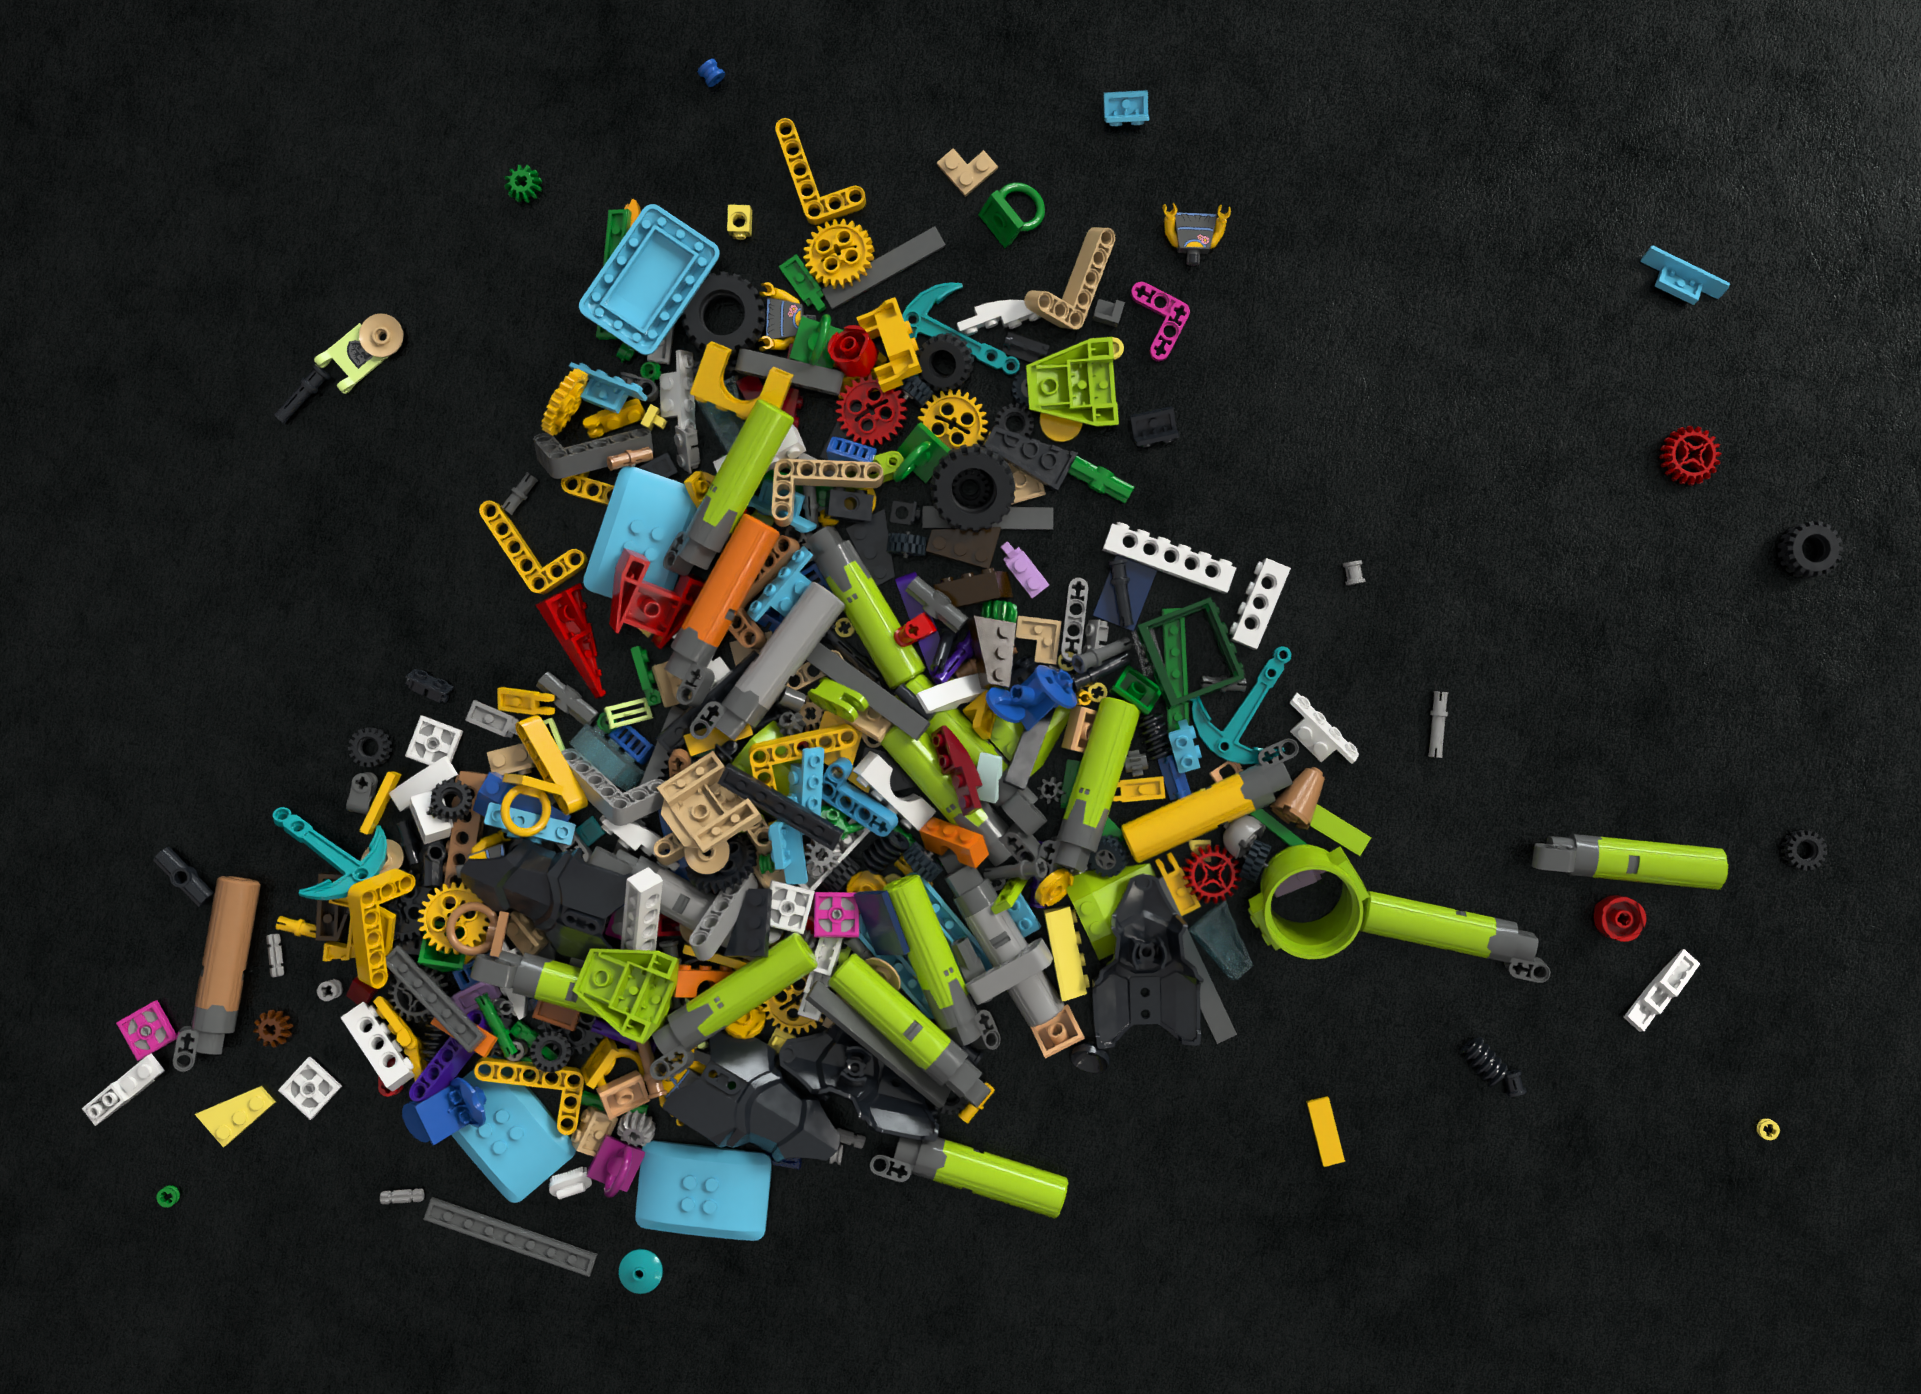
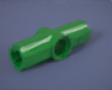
M1076 456L1068 471L1070 475L1087 483V486L1101 494H1107L1124 504L1134 489L1132 485L1115 477L1106 468L1095 466Z

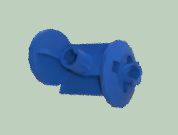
M1039 665L1021 685L1012 686L1010 692L1004 688L993 687L986 693L987 704L997 716L1011 723L1021 721L1027 731H1030L1053 707L1057 708L1060 705L1067 709H1073L1077 704V697L1072 689L1073 679L1062 669L1057 672L1045 665Z
M457 1077L451 1081L448 1087L420 1103L410 1101L405 1104L402 1109V1117L407 1129L416 1139L421 1142L430 1141L432 1145H435L468 1124L477 1128L483 1126L486 1121L484 1104H486L487 1099L481 1088H478V1086L473 1087L464 1079Z

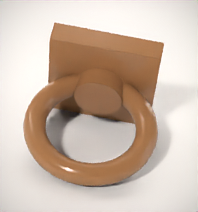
M468 902L462 904L450 914L447 920V939L456 951L464 955L476 956L477 954L486 953L491 949L490 956L499 957L510 913L500 911L498 917L495 911H492L483 903ZM469 911L481 912L490 920L485 943L476 947L462 944L455 934L457 920L461 915Z

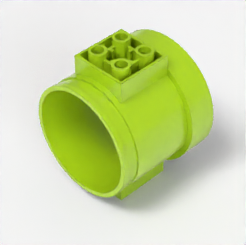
M1295 845L1277 853L1268 862V867L1262 873L1260 882L1261 893L1248 900L1250 904L1248 911L1252 922L1256 928H1260L1261 935L1268 946L1272 944L1275 950L1282 948L1287 953L1304 959H1321L1339 953L1354 940L1359 932L1363 920L1362 901L1370 897L1359 875L1341 847L1328 852L1323 848L1313 845ZM1314 869L1325 870L1335 874L1343 881V890L1339 902L1329 914L1319 920L1307 923L1292 922L1282 918L1271 908L1272 896L1277 887L1285 879L1298 872Z

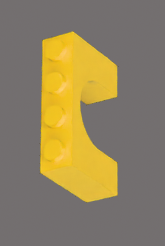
M713 341L707 344L690 394L694 395L697 401L703 403L708 401L716 404L715 407L717 409L733 411L737 417L744 420L748 418L756 401L759 399L782 409L794 376L793 374L773 366L769 371L759 397L752 400L737 399L728 392L723 379L732 349Z

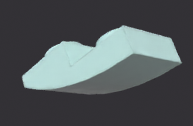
M981 752L977 771L983 786L977 789L980 800L996 803L999 799L1002 757Z

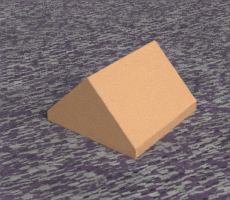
M1075 706L1071 709L1062 748L1084 753L1097 711L1081 706Z
M1068 1004L1050 1021L1036 1027H1031L1045 1058L1085 1039Z
M637 1070L596 1088L609 1120L650 1101L647 1097L648 1093L643 1078Z

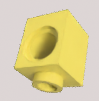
M728 205L727 231L729 236H733V239L744 240L746 237H751L752 209L750 205ZM744 219L745 224L742 227L734 226L735 221Z

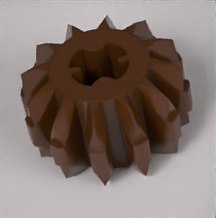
M273 1009L269 1010L267 1014L264 1012L260 1014L261 1020L258 1019L254 1022L259 1028L254 1029L253 1032L260 1035L256 1041L264 1039L263 1046L265 1047L271 1044L274 1048L279 1043L284 1044L286 1043V1037L292 1035L287 1029L292 1028L293 1024H287L286 1022L290 1019V1016L283 1017V1011L281 1010L277 1011V1013ZM272 1025H274L276 1028L275 1030H273L274 1032H272L270 1029L271 1027H273Z

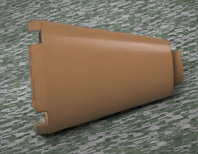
M1311 767V769L1305 768L1292 782L1293 784L1288 786L1275 799L1276 802L1270 805V807H1273L1271 811L1288 824L1290 821L1297 823L1296 828L1307 830L1311 825L1325 780L1322 776L1323 772L1315 767Z

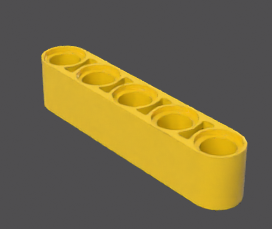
M534 715L517 722L515 725L516 732L544 781L564 786L562 795L552 794L561 811L565 815H569L587 807L588 800L583 789L541 717Z

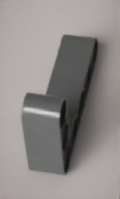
M645 428L565 448L562 447L554 436L548 433L538 434L533 438L537 460L549 475L556 479L608 467L607 457L622 454L626 450L633 451L649 447L652 453L654 452L651 431Z

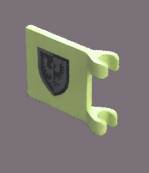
M360 323L328 350L319 354L314 359L321 368L326 367L334 359L349 377L339 382L337 387L344 394H347L356 383L388 358L375 357L364 350L359 340Z

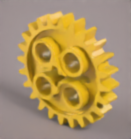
M834 219L831 226L826 221V228L823 229L817 226L819 233L811 232L813 240H806L810 247H804L807 255L803 256L805 262H808L805 266L810 270L809 273L813 277L816 276L817 283L823 280L825 287L831 283L833 289L837 287V284H840L842 289H844L846 282L852 287V280L856 279L860 282L859 275L867 276L865 268H872L869 262L874 260V256L871 254L874 252V248L871 245L872 240L868 237L867 231H862L860 224L855 227L853 221L847 225L845 219H842L841 224H838L836 219ZM850 238L846 243H841L842 239ZM829 246L828 250L821 251L823 247ZM853 256L857 257L855 261H848ZM831 265H837L834 270H828Z
M577 368L573 372L570 371L568 377L565 376L563 383L561 382L559 388L552 394L546 407L548 409L543 414L545 416L542 419L543 423L541 425L543 431L553 436L561 432L562 427L565 428L567 421H570L571 416L575 414L581 404L582 398L580 396L587 386L589 379L587 373Z
M949 389L948 395L945 396L943 391H940V398L933 394L934 402H926L928 409H920L924 416H919L918 420L923 422L931 432L935 425H941L944 428V432L936 436L951 450L953 448L954 450L959 449L961 445L973 446V444H978L977 441H985L981 434L987 433V429L982 428V426L988 424L987 420H982L986 416V412H979L982 404L975 406L976 397L969 400L968 392L961 396V392L958 389L956 395H953L952 390ZM947 405L954 409V412L948 416L941 412L942 408ZM964 415H970L973 418V422L970 425H964L961 422V418ZM935 416H939L949 423L955 420L957 427L970 431V434H966L956 427H953L952 430L949 429L948 423L935 419ZM956 434L964 438V441L959 445L951 441L952 437Z
M452 882L451 888L443 884V891L434 888L435 896L427 894L430 901H422L426 909L419 910V913L423 914L424 918L418 919V922L424 923V926L419 928V931L427 932L423 939L431 938L429 946H434L437 943V951L440 952L445 947L446 954H449L451 949H453L454 954L458 955L459 952L450 945L447 936H445L447 920L450 914L461 905L463 900L466 903L479 902L484 904V902L469 888L465 890V884L461 883L459 888H457L456 883ZM449 898L456 900V904L452 909H447L445 906ZM476 911L475 916L471 919H467L465 913L459 917L460 920L456 922L455 931L463 927L465 935L458 940L466 946L476 947L475 941L483 942L480 937L481 934L487 935L484 928L489 927V923L486 922L488 917ZM438 918H444L445 925L441 929H436L435 921Z
M808 973L807 975H805L804 977H802V979L805 981V985H806V982H807L809 973ZM792 984L783 990L787 994L786 999L778 1000L773 996L763 1003L767 1005L764 1006L762 1011H769L766 1019L774 1018L772 1026L778 1023L781 1024L780 1031L788 1027V1034H791L793 1028H796L797 1034H800L803 1027L806 1032H809V1025L817 1028L815 1020L800 1015L796 1018H791L787 1014V1011L791 1008L799 1011L804 994L801 995L800 1002L794 1000L783 1010L780 1009V1006L792 1000V994L800 995L804 991L805 985L797 988ZM821 1016L820 1022H823L824 1019H823V1017Z

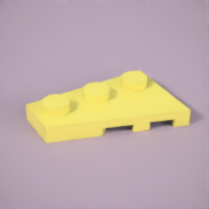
M260 1086L195 1115L216 1140L225 1147L276 1102Z

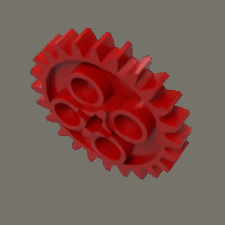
M869 374L866 381L860 376L859 383L852 379L853 387L845 385L848 392H840L844 399L843 401L836 402L842 406L841 409L836 410V413L842 414L837 419L838 422H844L841 430L849 429L846 436L849 438L855 435L854 442H858L861 438L862 445H866L868 440L872 447L875 445V440H878L880 445H883V438L891 441V433L896 436L898 435L895 430L896 427L903 429V426L899 423L900 420L907 419L901 415V412L907 411L906 407L901 406V404L906 402L905 398H898L901 396L902 391L894 392L896 389L894 388L882 392L878 377L876 380H873L871 374ZM873 390H879L881 393L880 398L876 401L870 400V393ZM885 399H888V403L883 404V405L877 407V406H878L879 404H881ZM854 402H861L862 408L859 412H852L851 406ZM869 406L875 408L874 415L867 413L869 411ZM886 408L891 409V417L889 419H882L881 412ZM864 415L859 421H855V418ZM867 420L873 421V428L870 431H864L862 428L863 423Z

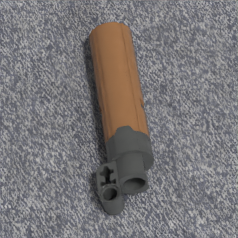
M221 876L217 879L202 961L204 968L201 970L191 1026L182 1027L178 1031L173 1065L178 1071H188L193 1067L196 1052L221 1054L225 1033H233L235 1031L244 982L243 971L246 970L261 886L256 880L232 876ZM186 1033H190L192 1037L189 1040L188 1048H184L185 1039L183 1037L186 1036ZM181 1055H188L190 1061L187 1064H180L177 1058Z

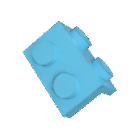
M1148 91L1104 93L1105 122L1109 123V126H1121L1122 122H1131V125H1142L1144 121H1149Z
M1186 719L1178 721L1180 730L1168 733L1179 773L1200 768L1198 758L1202 757L1199 745L1194 746L1193 739L1196 738L1193 725L1189 726Z
M1020 893L1013 906L1007 910L1023 937H1026L1039 930L1041 925Z

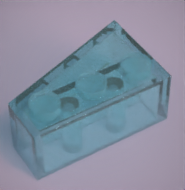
M732 376L725 380L724 384L728 392L739 399L735 376ZM697 401L699 408L726 454H728L744 425V420L737 417L733 411L717 409L715 407L716 404L708 401L707 403Z
M586 723L569 744L613 784L625 791L635 788L642 780L645 771L634 762L635 759L630 754L619 750L621 746L611 738L608 740L604 737L606 733L597 725L593 728Z
M1226 900L1215 904L1188 929L1190 934L1230 980H1238L1253 966L1245 944L1237 931L1236 923L1228 910Z

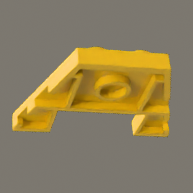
M824 711L819 729L846 723L843 718L829 711ZM854 728L857 734L856 744L850 748L824 753V763L830 766L838 758L845 757L853 765L863 733ZM849 731L843 732L841 739H850L852 733ZM821 737L819 743L821 745L828 744L830 737ZM837 767V770L840 773H843L842 770L839 767ZM852 770L848 780L869 793L870 787L867 786L865 788L856 780L858 776Z
M348 897L329 900V903L349 907ZM379 906L386 957L393 947L396 914ZM351 920L348 943L326 941L324 943L323 961L355 958Z

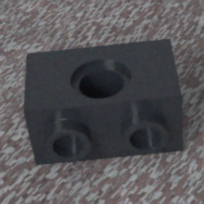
M833 487V489L826 492L824 518L867 524L871 522L874 495L867 494L868 491L865 490L847 492L844 487ZM845 499L852 501V510L845 507Z

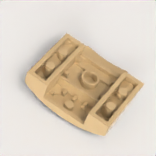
M713 751L657 787L664 798L661 816L684 848H699L703 853L720 842H725L740 831L745 832L762 821L760 813L749 798L745 800L718 784L725 766Z

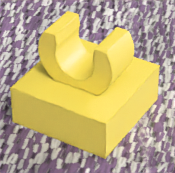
M650 404L640 424L652 431L654 425L664 429L667 421L660 417V409Z
M777 1026L768 1045L779 1053L785 1041L796 1038V1036L788 1034V1031L784 1029L780 1031V1027Z

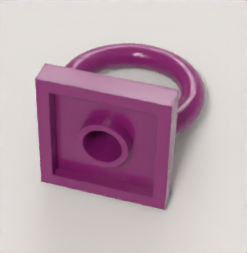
M605 1134L586 1175L605 1184L604 1194L606 1197L611 1198L615 1196L619 1190L627 1192L645 1156V1152L642 1148L635 1147L632 1144L628 1145L627 1142Z

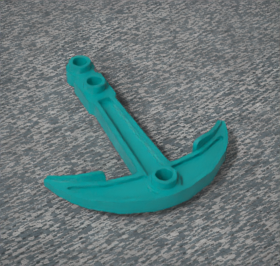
M962 283L935 285L921 292L906 307L902 315L904 322L908 321L910 317L917 319L916 323H910L913 331L912 334H909L910 338L915 337L916 340L918 334L932 338L941 333H952V336L958 335L961 337V341L965 340L968 343L966 346L968 348L971 347L972 353L970 354L976 357L977 361L996 370L1002 369L1007 375H1014L1018 372L1020 364L1017 358L1007 357L1005 352L986 343L981 344L927 315L935 302L939 304L948 295L962 289ZM993 354L995 359L989 361L987 355ZM1012 363L1014 364L1015 368L1013 370H1008L1006 367L1007 364Z
M1281 646L1274 650L1273 658L1266 662L1256 678L1255 685L1223 731L1217 729L1210 722L1211 717L1203 707L1200 698L1192 701V718L1198 736L1208 749L1218 757L1242 765L1258 764L1257 757L1263 748L1252 747L1250 749L1240 744L1239 739L1266 693L1274 686L1283 672L1284 664L1290 661L1291 651L1287 647ZM1281 651L1286 653L1285 659L1280 658L1279 653ZM1269 669L1275 672L1274 677L1268 676L1267 672ZM1223 742L1228 745L1226 751H1223L1220 747ZM1274 749L1276 752L1270 755L1264 752L1265 756L1262 758V761H1270L1272 758L1279 756L1278 750Z
M281 807L273 812L274 823L277 826L283 827L286 833L300 843L306 844L344 875L333 883L328 879L315 886L300 889L299 896L315 900L345 898L353 884L378 875L385 865L387 841L380 825L376 826L374 838L369 845V853L362 861H359L314 831L312 826L299 816L291 815V811L288 808Z

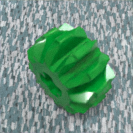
M517 165L516 172L510 169L509 171L512 176H505V180L509 183L504 185L505 189L509 191L508 195L511 198L515 197V200L519 203L522 199L529 203L530 196L537 199L535 192H542L541 187L538 186L542 183L541 178L537 177L538 172L536 170L531 171V167L528 165L524 169L521 165ZM522 181L526 183L524 187L520 185Z
M990 600L983 603L981 617L1016 623L1018 611L1015 604L999 600Z

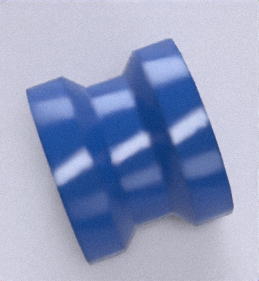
M715 59L706 61L697 71L700 77L705 78V83L708 87L718 84L725 76V72L717 67Z

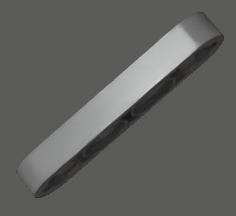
M1082 578L1073 579L1068 587L1061 656L1063 660L1072 663V658L1068 657L1069 655L1065 653V650H1069L1070 642H1065V640L1079 641V644L1074 642L1073 648L1077 654H1081L1088 596V584ZM1077 583L1081 584V588H1084V590L1080 591L1079 599L1071 600L1070 597L1075 598L1076 590L1072 589V587H1076ZM1071 605H1080L1082 608L1081 614L1073 615L1070 612ZM1075 625L1079 628L1080 633L1074 637L1070 636L1067 628Z

